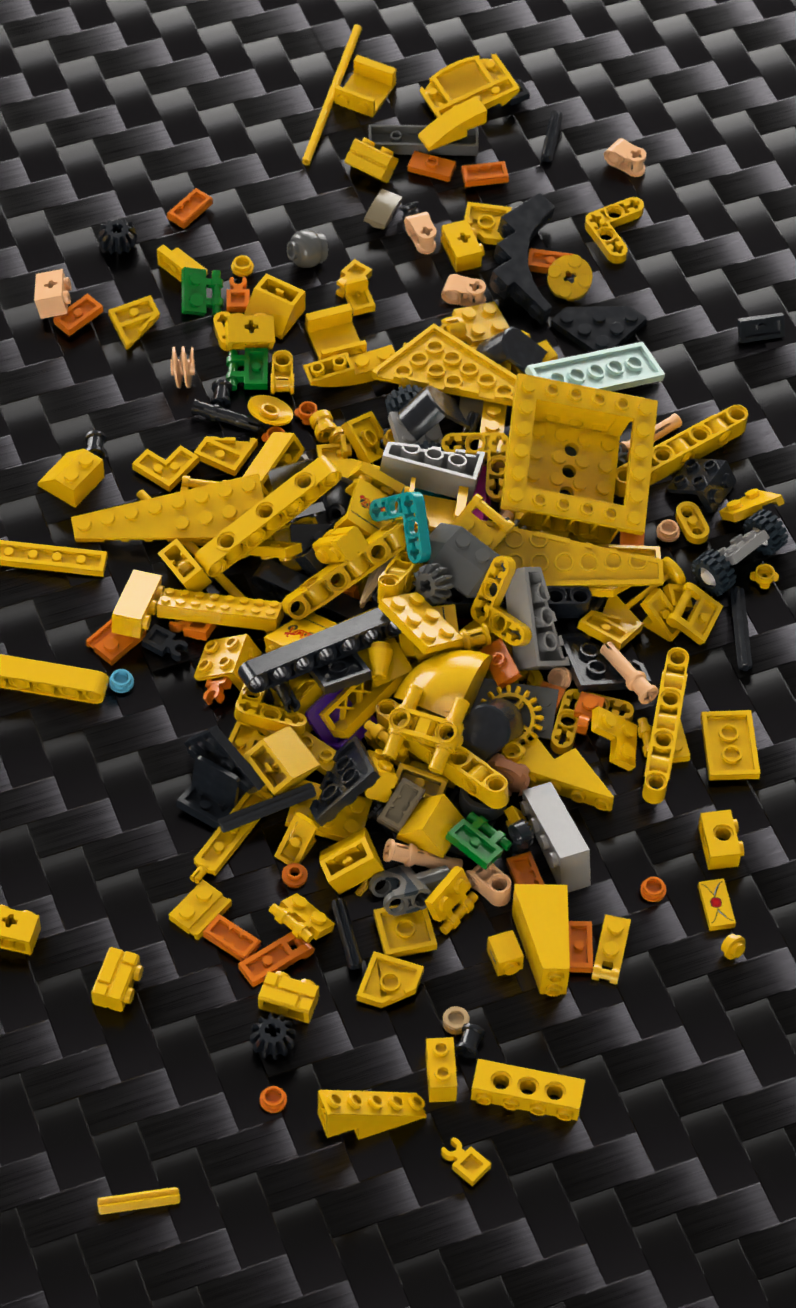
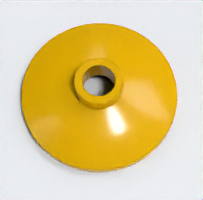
M254 396L247 405L252 416L264 424L282 426L290 423L293 418V411L290 406L272 396Z

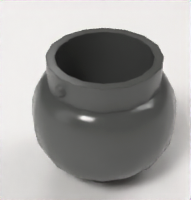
M301 230L296 232L291 237L290 242H288L287 255L298 267L311 268L319 262L322 264L327 259L328 243L322 233L312 230Z

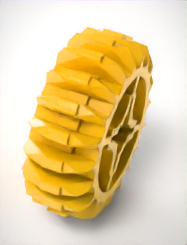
M511 685L506 686L507 693H502L501 687H497V696H494L489 691L487 694L490 699L516 700L517 702L514 705L517 706L520 712L524 705L530 712L531 722L529 727L524 725L522 732L524 734L511 741L517 742L520 745L523 742L530 745L529 737L533 739L539 738L533 731H542L543 727L536 724V722L543 721L544 716L535 714L542 711L541 706L533 707L537 702L536 697L527 700L530 691L526 690L522 696L520 695L521 687L517 686L515 693H511ZM481 699V703L487 701L486 699Z

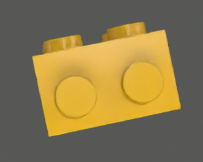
M248 634L209 640L204 647L194 678L197 681L228 677L241 692L244 683L238 675L239 667L244 662L261 656L262 651Z

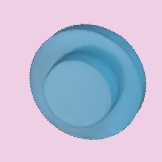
M118 669L110 676L109 686L117 693H125L134 686V678L129 671Z

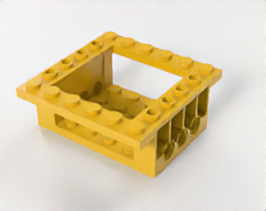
M518 373L515 381L500 509L515 511L514 521L516 519L520 520L518 528L525 525L527 527L526 530L533 532H566L570 540L582 543L610 544L618 531L642 536L645 532L658 401ZM629 422H632L624 505L613 503L620 436ZM565 447L574 448L576 455H568L565 452ZM562 469H571L574 473V477H566L563 474ZM567 490L571 495L562 494L560 491Z

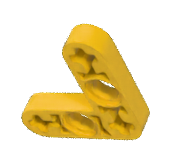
M630 197L590 212L586 216V231L611 263L621 264L627 259L628 248L614 228L636 220L643 215L644 203L640 198ZM617 213L620 217L612 218L609 214ZM602 235H608L612 239L603 240L600 237Z
M500 432L449 433L445 435L441 446L446 452H455V449H463V440H465V454L476 455L477 451L485 452L484 457H487L486 493L492 501L501 502L502 490L498 492V495H495L492 490L496 489L495 479H499V486L503 489L505 468L502 472L495 473L492 471V467L496 462L506 464L508 436ZM479 439L483 442L480 449H470L472 441ZM455 440L458 445H455L454 449L451 450L448 445L452 444V441ZM499 440H502L505 444L501 446L502 456L498 455V449L494 445L498 444Z
M497 556L491 562L473 602L471 616L480 625L486 623L489 631L510 645L526 646L532 638L530 628L500 608L515 574L516 563L509 556ZM502 563H504L503 566L506 568L505 571L501 567ZM492 583H495L497 586V593L494 596L490 594ZM482 607H484L483 610L486 612L485 616H483L484 613L481 611ZM501 616L505 620V626L502 630L497 626L498 619ZM512 630H514V631H519V634L521 635V639H519V636H518L516 633L511 632V631H512Z
M245 684L243 685L235 705L234 717L237 721L276 732L290 725L298 736L305 733L307 725L305 715L294 711L288 713L284 708L265 704L263 701L268 689L260 693H252ZM247 695H254V696H256L257 698H251V697H248ZM265 716H272V717H274V718H276V719H269V718H266Z
M578 689L567 690L561 701L550 743L551 749L557 754L563 755L572 750L579 719L574 717V710L580 696ZM586 692L604 697V707L606 710L609 711V707H612V713L632 722L634 707L630 702ZM572 699L577 700L574 706V710L570 709V702L572 701ZM621 711H626L624 716L619 715V713ZM568 717L572 718L575 723L566 726L561 720ZM562 733L566 734L563 745L559 744Z

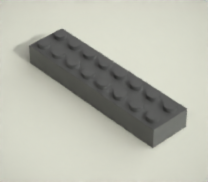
M369 124L368 139L375 142L374 147L381 150L383 146L393 151L396 155H413L414 151L429 155L478 156V126L467 130V137L428 151L418 138V134L428 125Z

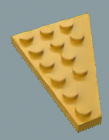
M434 323L372 370V378L375 380L405 386L410 385L411 387L417 385L418 388L433 386L447 394L513 406L516 375Z

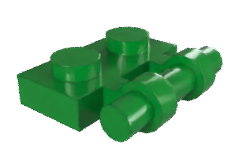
M184 267L181 270L182 314L204 316L207 313L206 307L212 308L213 316L221 312L223 307V298H221L223 279H221V271L213 270L212 279L206 278V269ZM206 288L212 289V298H206Z
M245 348V355H238V351L235 349L230 350L229 356L226 359L228 367L226 380L232 384V391L237 389L239 382H244V390H268V348ZM244 366V371H238V368Z
M473 811L467 816L466 820L463 818L447 832L445 838L484 870L501 856L503 849L507 851L513 844L506 838L505 833L494 829L488 824L486 818L483 816L479 817Z

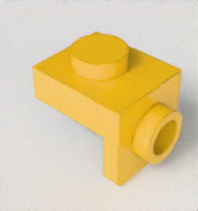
M367 277L346 281L345 298L352 308L353 316L375 311V303L368 289Z
M340 434V443L316 445L317 458L326 456L329 460L348 459V457L352 456L350 442L346 443L345 434Z

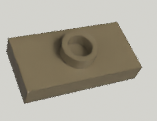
M403 777L377 818V822L398 834L426 790Z

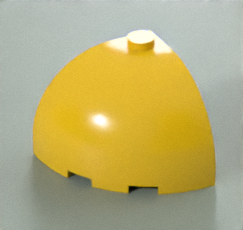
M455 650L435 655L423 661L409 672L393 697L403 701L409 684H414L424 690L418 703V708L440 717L448 718L455 698L458 697L470 703L466 712L467 715L473 707L493 656L472 650Z

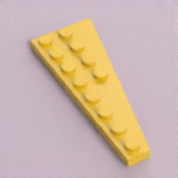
M256 473L73 516L71 521L76 542H104V540H121V542H130V540H145V542L167 540L172 542L176 538L180 542H202V539H213L227 526L264 499L260 475ZM270 536V537H269L268 539H266V540H267V541H271V540H273V537Z

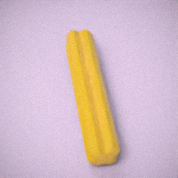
M173 1187L102 1197L97 1200L98 1212L102 1215L180 1203L179 1189Z

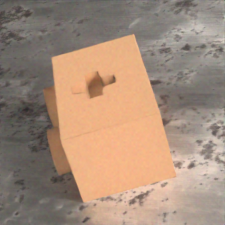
M63 269L36 274L34 301L41 319L67 314L68 304H71L69 291L72 290L70 279L65 277Z

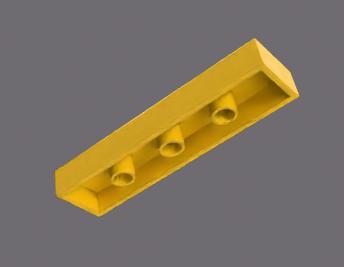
M164 588L156 604L157 617L272 632L279 628L284 617L282 602Z

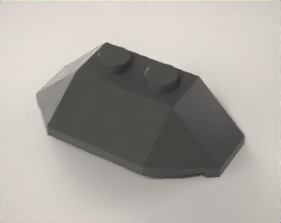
M440 523L429 535L431 557L428 564L437 563L441 567H447V575L453 576L450 579L451 584L454 585L453 588L467 598H476L491 562L500 555L462 526ZM502 563L501 567L505 571L506 568L503 566L504 563ZM492 583L490 594L494 596L497 593V586L495 583Z

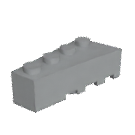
M388 441L382 456L380 471L407 486H410L411 477L416 478L415 488L456 499L459 486L469 487L467 502H470L481 474L485 452L477 451L476 455L465 454L463 449H455V452L441 451V447L432 446V448L421 449L417 444Z
M541 567L517 568L505 594L507 612L526 624L532 632V638L528 645L512 646L513 659L519 671L550 670L556 667L569 666V659L563 656L561 646L564 645L562 636H558L555 629L554 621H557L555 612L549 608L547 602L550 596ZM514 630L511 631V632L516 633V634L519 636V639H521V635L519 634V631H514Z
M548 782L522 790L523 801L520 802L521 811L529 820L532 832L538 840L557 885H567L568 893L591 886L590 849L553 784Z

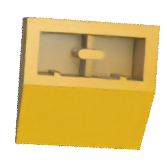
M265 274L255 286L244 316H253L256 313H266L267 316L274 315L275 336L283 339L305 311V291Z
M290 725L263 738L243 755L275 796L292 790L321 766Z
M365 827L320 851L319 862L326 879L339 895L385 870Z

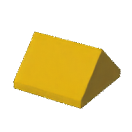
M445 794L424 798L419 801L402 829L398 832L396 839L407 844H414L419 849L444 858L452 844L445 839L447 832L464 817Z

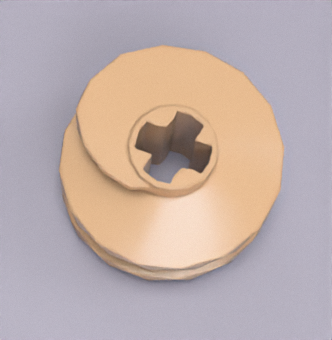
M172 346L171 376L175 377L177 388H181L183 376L186 387L190 388L192 377L195 375L194 348L191 347L190 356L187 359L185 348L182 346L180 359H177L176 349Z

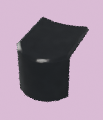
M509 327L486 339L476 349L497 364L509 360L524 373L527 365L541 363L547 354L545 349L516 327Z
M433 386L424 387L398 410V416L404 427L417 441L445 417L471 430V426L464 418L456 399Z
M501 698L490 699L476 705L463 720L464 731L462 733L463 744L461 746L487 763L509 741L522 735L524 728L522 714L517 706L509 700ZM454 732L448 733L447 736L451 738Z

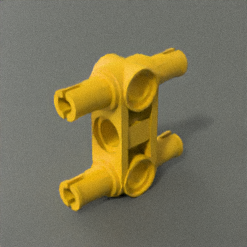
M409 684L402 704H399L389 714V727L387 729L389 737L382 755L387 759L396 761L404 740H411L431 746L436 749L428 769L431 772L442 775L450 754H453L463 744V720L470 703L465 699L456 697L449 716L445 719L420 712L416 708L424 690L417 685ZM402 719H407L404 725L398 726ZM454 732L450 739L444 740L448 733Z

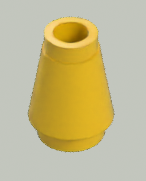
M373 642L371 648L368 649L372 679L383 681L387 679L393 650L387 642Z

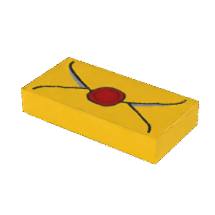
M724 878L699 882L698 889L709 931L735 928L736 921Z

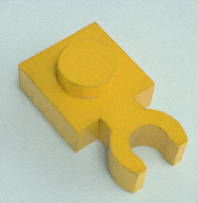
M453 1137L451 1139V1145L456 1149L455 1151H448L445 1147L441 1149V1155L444 1159L455 1161L452 1164V1170L471 1186L491 1169V1163L473 1147L470 1146L464 1151L461 1142L457 1138Z

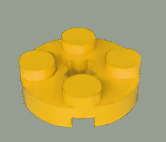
M565 255L557 258L548 268L547 283L554 296L567 299L566 301H576L588 293L592 285L593 274L589 264L579 255ZM567 273L576 276L573 283H570L569 280L564 281Z

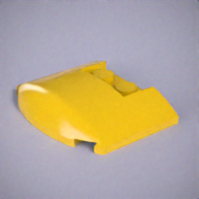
M491 54L492 59H480V55L459 60L444 67L429 78L430 83L425 89L421 87L419 91L438 118L451 108L475 96L486 109L499 103L503 106L520 91V88L496 54Z

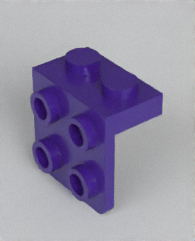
M343 689L336 693L323 694L305 712L307 721L317 737L336 751L355 735L361 740L368 731L364 728V723L349 739L336 738L319 716V713ZM348 698L347 707H352L353 704ZM336 708L329 715L334 724L339 720L340 709ZM374 715L368 719L375 724L378 723Z

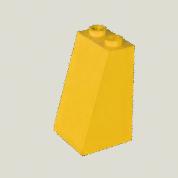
M514 884L512 917L540 994H547L548 996L566 995L570 972L567 885Z

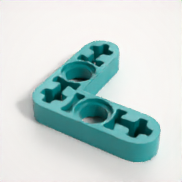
M405 492L373 500L369 507L372 520L379 522L403 517L409 560L412 563L428 562L431 557V545L423 495L420 492ZM396 501L398 502L399 506L398 512H396L395 509ZM415 522H417L418 525L417 533L414 530Z

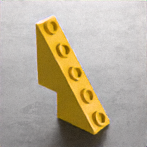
M539 739L531 740L530 745H522L526 748V754L521 759L522 764L526 765L530 770L528 774L530 777L528 787L551 782L558 795L570 798L577 803L583 802L595 806L602 811H612L614 796L576 748L554 759Z
M344 1090L318 1091V1116L327 1138L354 1130L358 1140L427 1117L423 1109L425 1102L417 1093Z

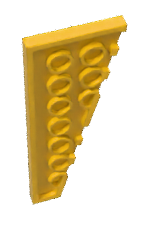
M481 520L496 533L501 530V527L493 521ZM516 526L494 550L500 556L511 557L516 563V569L522 567H541L546 586L614 587L663 586L664 584L663 559L622 552L610 547L605 548L593 545L592 543L573 541L569 538L524 530Z

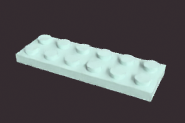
M643 342L527 365L525 370L526 375L607 391H617L663 381L665 373Z

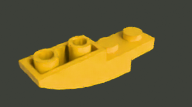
M391 344L349 357L348 353L345 352L305 364L303 368L312 386L344 387L375 381L372 378V370L392 356L395 351Z

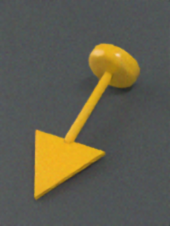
M664 557V582L684 585L686 577L682 569L673 559ZM649 586L627 604H624L617 595L608 597L603 613L622 617L621 622L635 625L636 621L640 620L632 613L630 608L659 586Z

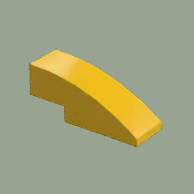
M475 96L439 116L418 134V138L427 150L431 151L467 137V130L487 122V109Z

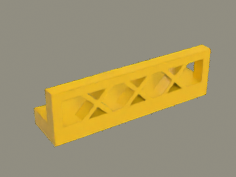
M408 673L377 687L372 680V687L368 691L363 690L364 682L344 688L319 713V716L334 737L349 739L376 712V704L383 699H389L396 692ZM352 692H357L356 703L352 707H347L348 696ZM337 708L340 709L339 720L334 724L329 715Z

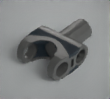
M400 865L375 874L369 882V889L376 897H384L383 907L390 915L408 914L427 908L424 901L448 875L450 870L444 865L416 874L411 867ZM386 880V884L382 889L375 890V886L379 881ZM401 899L398 907L389 908L393 900Z

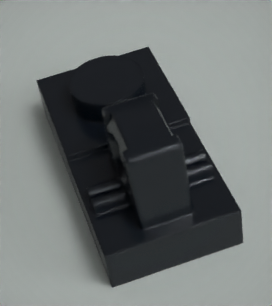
M783 313L738 319V341L740 343L785 337Z

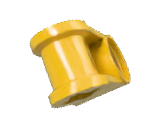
M279 350L273 354L271 394H275V392H290V394H294L293 356L286 350Z

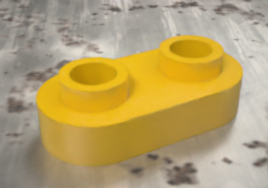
M690 501L678 504L675 519L685 538L693 544L706 542L710 529L699 507Z

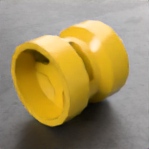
M319 410L309 418V423L312 429L315 430L314 434L318 442H329V433L337 427L333 423L330 411Z

